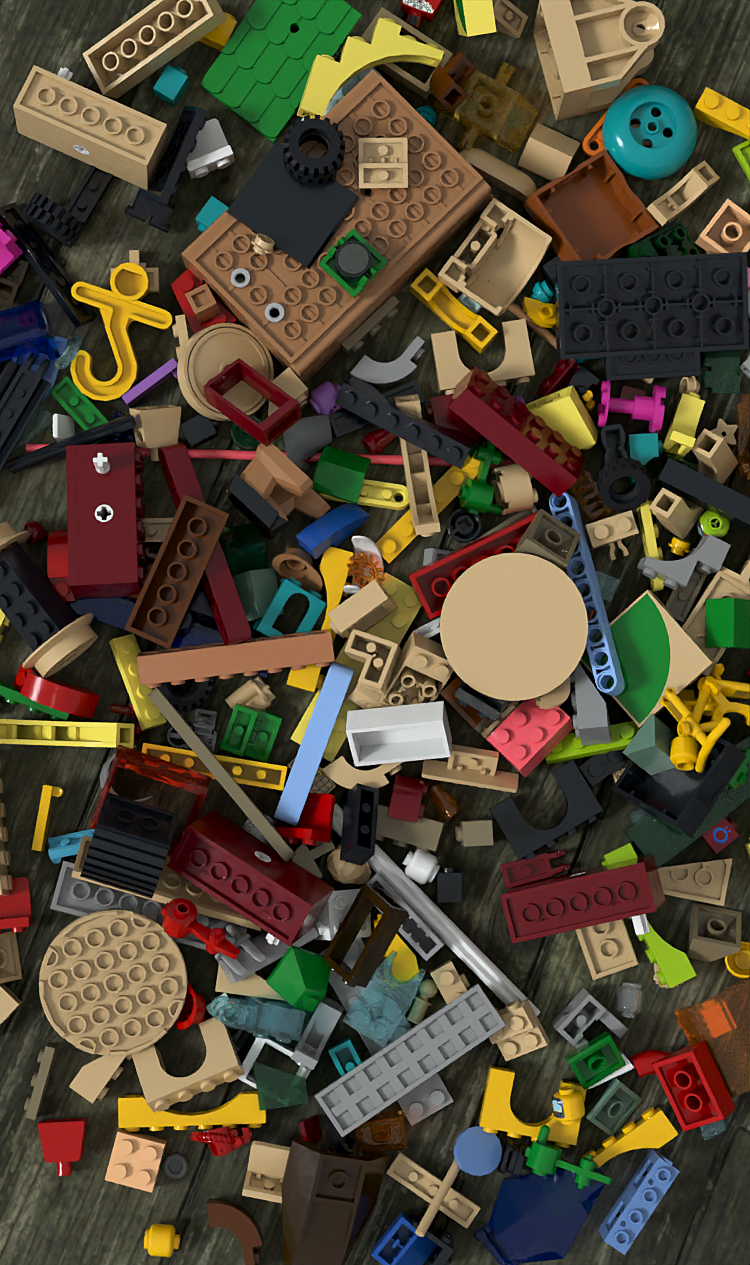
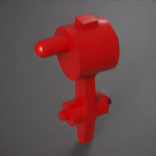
M177 898L169 903L167 902L162 908L161 914L164 915L162 926L168 935L183 938L192 933L206 944V950L210 954H218L220 952L232 959L238 958L240 950L225 938L226 934L223 929H210L197 922V909L191 901Z

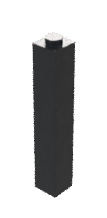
M671 458L667 459L655 482L656 485L750 531L749 497Z

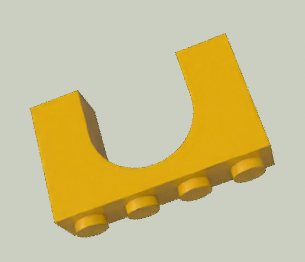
M489 1066L479 1118V1126L484 1127L483 1131L497 1134L498 1130L507 1132V1136L513 1138H521L522 1135L530 1136L533 1141L537 1140L541 1126L547 1125L550 1128L547 1140L555 1141L556 1146L569 1148L570 1144L576 1145L580 1122L564 1125L554 1117L553 1113L547 1119L538 1123H528L520 1120L514 1115L510 1107V1096L515 1075L514 1070ZM561 1079L560 1087L573 1086L575 1090L583 1094L585 1101L586 1090L583 1089L580 1083Z

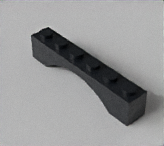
M355 376L343 382L335 404L459 469L464 468L470 463L479 441L458 430L436 425L403 410L384 397L374 386Z

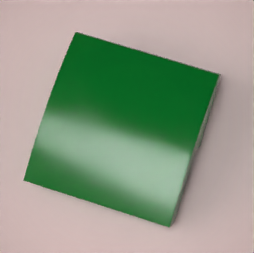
M236 703L220 748L242 757L247 755L267 763L284 717L262 709Z

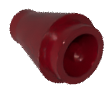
M381 428L367 433L366 437L362 439V443L370 455L379 454L398 436Z

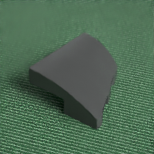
M329 415L301 418L283 433L286 456L296 466L305 459L312 458L318 450L332 444Z

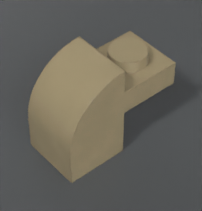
M331 839L330 843L317 842L312 850H309L307 845L302 844L295 851L296 855L293 856L292 861L320 879L323 877V874L315 859L336 847Z

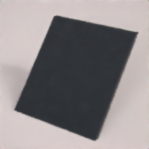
M276 141L226 212L257 234L261 233L270 237L275 242L274 246L310 269L357 203L359 197L331 177L324 183L322 179L318 180V184H313V180H308V183L302 182V177H299L298 180L294 178V172L289 173L286 169L287 164H284L283 144Z

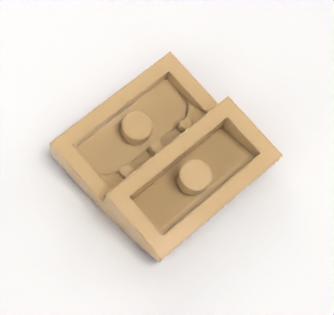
M407 137L358 138L359 188H408Z

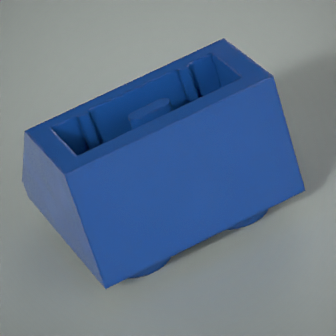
M401 1211L372 1247L371 1256L382 1265H423L438 1245L427 1236H418L415 1233L416 1228L411 1225V1218Z

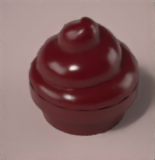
M33 520L32 522L27 521L25 523L23 531L30 533L27 539L28 544L34 545L48 537L47 531L44 530L38 521Z

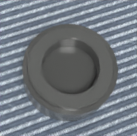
M180 1153L170 1154L164 1162V1172L166 1175L173 1179L183 1177L189 1166L187 1158Z

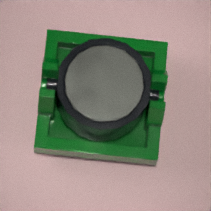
M353 228L345 237L339 238L337 244L332 246L328 254L319 262V266L354 299L388 265V261Z

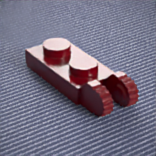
M566 849L548 854L547 852L541 853L527 861L523 858L501 864L500 868L506 889L548 878L555 873L571 869L570 864L566 863L551 868L549 859L560 858L566 855Z

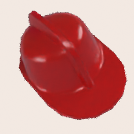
M188 980L185 1002L178 1019L174 1022L180 1030H186L191 1025L206 1021V1001L202 995L193 990Z

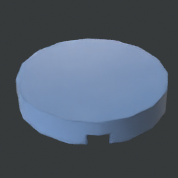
M480 1126L467 1128L461 1132L456 1139L453 1152L455 1161L460 1169L473 1176L490 1174L497 1168L502 1156L501 1143L496 1134L483 1131L484 1127Z

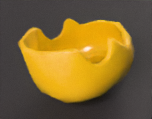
M741 941L740 952L725 957L724 961L727 970L735 977H750L749 942Z

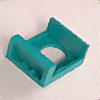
M291 577L289 580L281 578L280 582L282 583L262 618L256 621L253 629L267 637L284 635L272 628V625L288 598L295 593H300L308 598L309 609L295 633L311 631L327 603L321 600L323 596L311 589L309 592L301 588L302 583Z

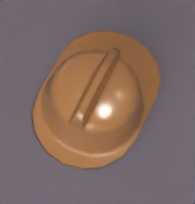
M289 545L283 554L277 555L273 559L272 566L274 570L284 579L289 580L291 577L302 583L301 588L307 592L311 589L319 593L322 589V578L313 568L312 557L307 551Z

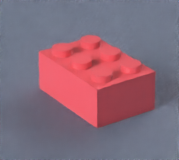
M536 698L523 700L486 739L495 750L526 778L551 750L574 729L573 720L560 707L548 710L540 709V706L536 705Z

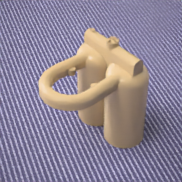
M258 676L254 680H248L228 696L225 701L232 710H234L236 703L266 710L271 706V701L276 697L270 691V686L265 684L261 677Z

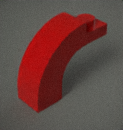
M23 664L20 665L13 687L20 690L21 695L65 713L87 718L93 717L100 698L98 694L86 687L70 685L50 677L43 678L34 668L23 669Z

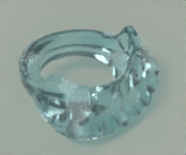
M80 336L68 337V346L62 356L55 360L57 369L65 370L71 364L82 344Z

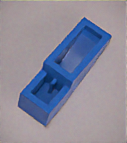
M347 503L323 515L296 537L300 546L314 559H317L331 545L334 548L340 545L368 520L370 515L358 504Z

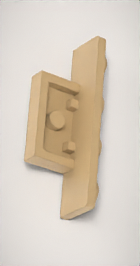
M454 744L451 746V757L448 758V762L426 759L423 761L422 778L512 793L517 792L519 774L496 770L499 752Z

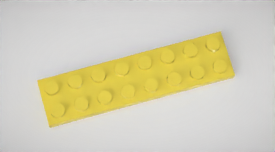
M385 572L381 579V586L390 595L398 609L365 633L400 645L422 605L413 587ZM347 639L334 662L355 669L347 693H350L358 681L365 663L348 658L344 652L348 642ZM318 689L290 738L300 745L321 689ZM346 697L323 754V758L330 762H333L347 738L346 722L348 711L362 710L361 707Z

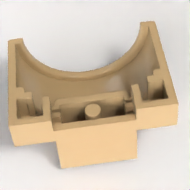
M493 198L459 249L449 258L438 273V280L456 293L462 292L495 316H500L511 306L537 270L549 249L552 237ZM500 228H504L500 238L498 239L497 234L495 232Z

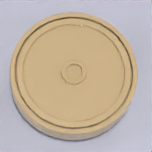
M220 323L209 326L195 333L186 342L180 353L177 365L180 389L191 407L207 418L217 421H232L207 402L203 386L238 358L271 382L274 380V367L271 355L267 347L248 328L234 323ZM242 380L223 395L225 399L248 416L257 411L267 400Z

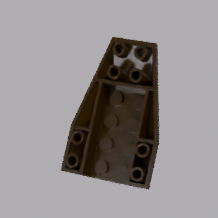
M292 1139L281 1185L283 1265H345L377 1202L388 1157L387 1154L363 1150L362 1157L321 1151L314 1142Z

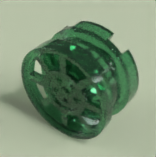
M249 415L257 423H261L257 417ZM236 423L231 427V436L238 448L248 451L257 449L261 442Z

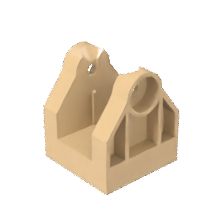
M539 0L533 36L556 122L608 109L626 86L636 76L643 74L650 67L654 57V48L660 42L665 29V18L658 7L646 1L636 2L633 0ZM642 25L645 28V30L636 26Z

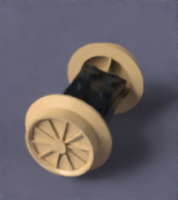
M9 522L0 523V609L34 651L23 663V669L35 667L43 678H47L75 660L96 641L98 636L90 627L94 615L93 613H88L80 618L75 616L22 548L30 533L28 531L16 533Z

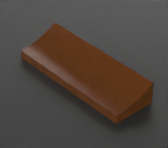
M184 494L127 621L125 630L168 649L171 648L230 514Z

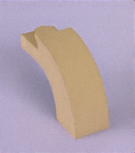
M704 160L694 167L672 189L652 202L646 209L662 226L670 223L706 193L720 177Z
M341 756L322 770L335 783L345 788L352 789L358 783L377 789L389 783L384 774L387 772L390 776L402 769L400 765L402 762L386 763L375 769L363 771L349 765L344 757Z

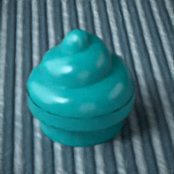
M429 105L418 107L416 111L431 126H434L437 116L433 108Z
M544 280L535 283L531 298L542 303H550L556 294L549 282Z

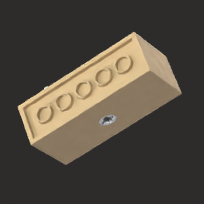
M34 65L13 105L18 133L148 190L167 148V124L71 82L74 74L67 68H60L56 75Z

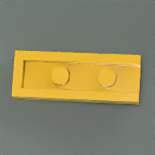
M43 785L31 850H45L54 796L61 797L64 794V790L61 787Z

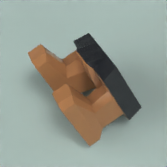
M260 443L255 457L240 476L235 473L226 488V494L233 505L270 540L281 530L289 526L287 517L294 510L314 520L319 519L331 510L327 502L312 489V480L273 443L267 447Z

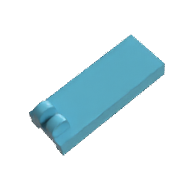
M95 828L48 838V852L52 862L58 864L61 862L62 857L78 854L83 835L92 838Z

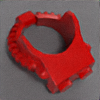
M226 1126L204 1132H192L190 1139L194 1142L208 1144L212 1155L218 1157L225 1156L250 1142L252 1132L249 1128L230 1130V1127Z

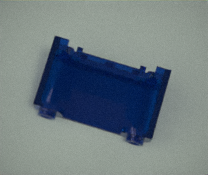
M31 300L25 304L0 311V362L33 352L35 358L40 357L39 353L48 355L49 360L61 357L49 312L43 302Z

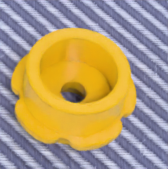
M673 537L671 543H668L672 553L680 556L690 553L689 547L691 543L686 540Z

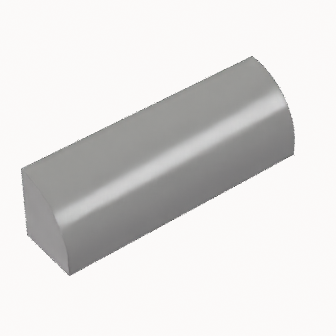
M378 872L366 882L367 884L381 887L408 911L398 931L426 961L445 944Z
M313 927L292 945L301 947L319 937L316 929ZM265 931L250 940L266 956L267 959L265 961H256L242 946L238 947L240 954L236 960L247 970L248 973L245 975L236 974L222 959L218 962L229 983L233 984L283 957L290 947L281 941L277 946L268 943L266 939L268 932Z

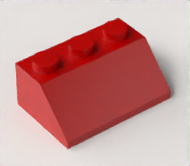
M705 1041L683 1047L652 1064L683 1132L723 1120L736 1108Z

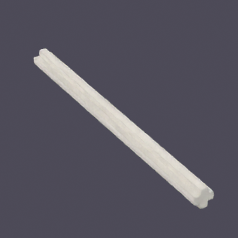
M336 803L332 828L342 837L343 810ZM375 843V855L367 861L369 866L387 881L416 914L505 1005L514 1000L521 1002L528 999ZM528 999L536 1016L540 1014L539 1009Z

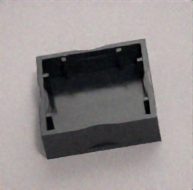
M665 709L659 720L678 735V721ZM719 737L708 756L705 770L701 773H698L695 768L690 771L673 768L650 775L631 760L612 790L630 804L692 839L746 756L732 743Z

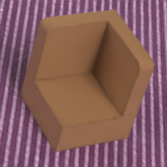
M207 283L185 294L200 324L221 313Z

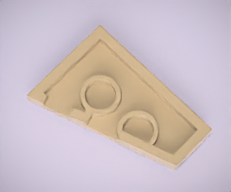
M733 858L658 867L664 894L724 906Z

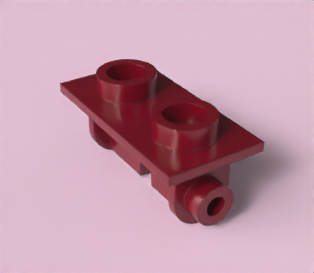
M561 359L555 365V371L550 377H546L540 383V389L536 394L545 397L564 389L561 385L563 382L569 385L572 376L581 367L575 363L577 360Z

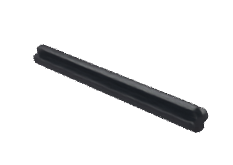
M127 414L11 459L7 462L8 470L12 473H17L66 454V446L90 445L134 428L136 426L135 418L133 415Z

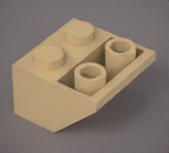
M290 367L272 381V383L297 400L300 404V409L308 403V388ZM270 401L268 417L279 408Z

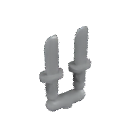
M220 919L212 920L208 923L207 927L210 929H223L226 927V931L236 940L234 945L237 948L242 946L256 961L263 962L267 959L249 940L251 936L248 933L243 934L234 924ZM220 952L214 956L217 961L222 959L236 974L243 976L248 973L236 959H232Z

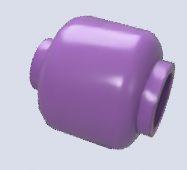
M325 381L310 392L311 399H309V403L318 415L330 416L342 408L335 404L341 389L338 383L333 385L330 381Z

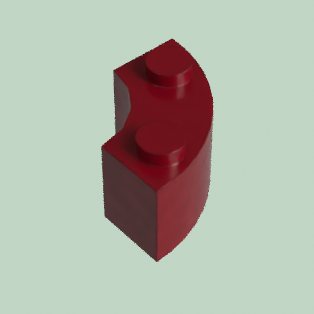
M395 773L387 818L413 824L417 823V819H422L425 805L421 804V799L426 797L428 783H424L423 778Z

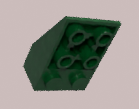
M681 221L631 245L618 258L697 255L701 253Z

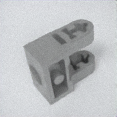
M585 988L551 1022L553 1027L577 1049L589 1042L583 1037L582 1033L595 1019L601 1020L620 1039L629 1030Z

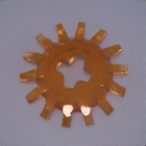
M357 552L354 554L355 557L351 556L349 558L353 564H347V567L351 568V572H348V575L353 576V584L357 582L362 589L375 579L383 586L381 580L384 581L385 577L380 573L384 569L376 567L380 562L376 561L373 563L372 554L368 558L365 552H361L362 556ZM366 567H368V568L370 569V570H369V574H370V575H367V576H365V575L363 574V573H364V569H363V568H366Z

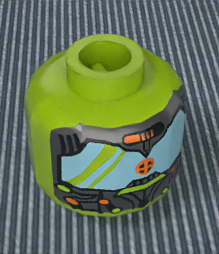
M707 510L697 520L696 529L701 537L710 534L721 539L727 534L730 522L724 517Z

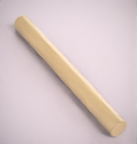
M455 1159L415 1231L420 1237L425 1236L460 1171V1167Z

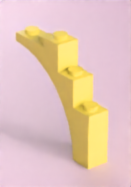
M379 18L375 24L370 43H366L365 39L358 36H348L339 62L329 55L316 56L297 116L304 118V116L310 115V119H314L315 115H320L321 119L336 92L350 79L367 69L394 62H413L437 67L442 60L444 51L439 50L434 44L420 43L412 36L399 35L402 28L401 25H398L396 21L390 18Z
M0 719V744L133 748L134 724Z

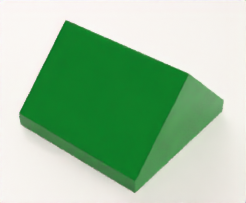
M325 446L318 460L312 489L315 492L357 504L371 459Z
M739 598L706 599L705 648L750 649V600Z
M606 1031L565 1056L584 1090L626 1065L613 1039Z

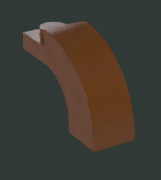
M208 1199L207 1210L210 1228L219 1227L232 1231L242 1244L245 1265L261 1264L259 1249L254 1247L263 1245V1237L253 1216L234 1202L223 1199Z

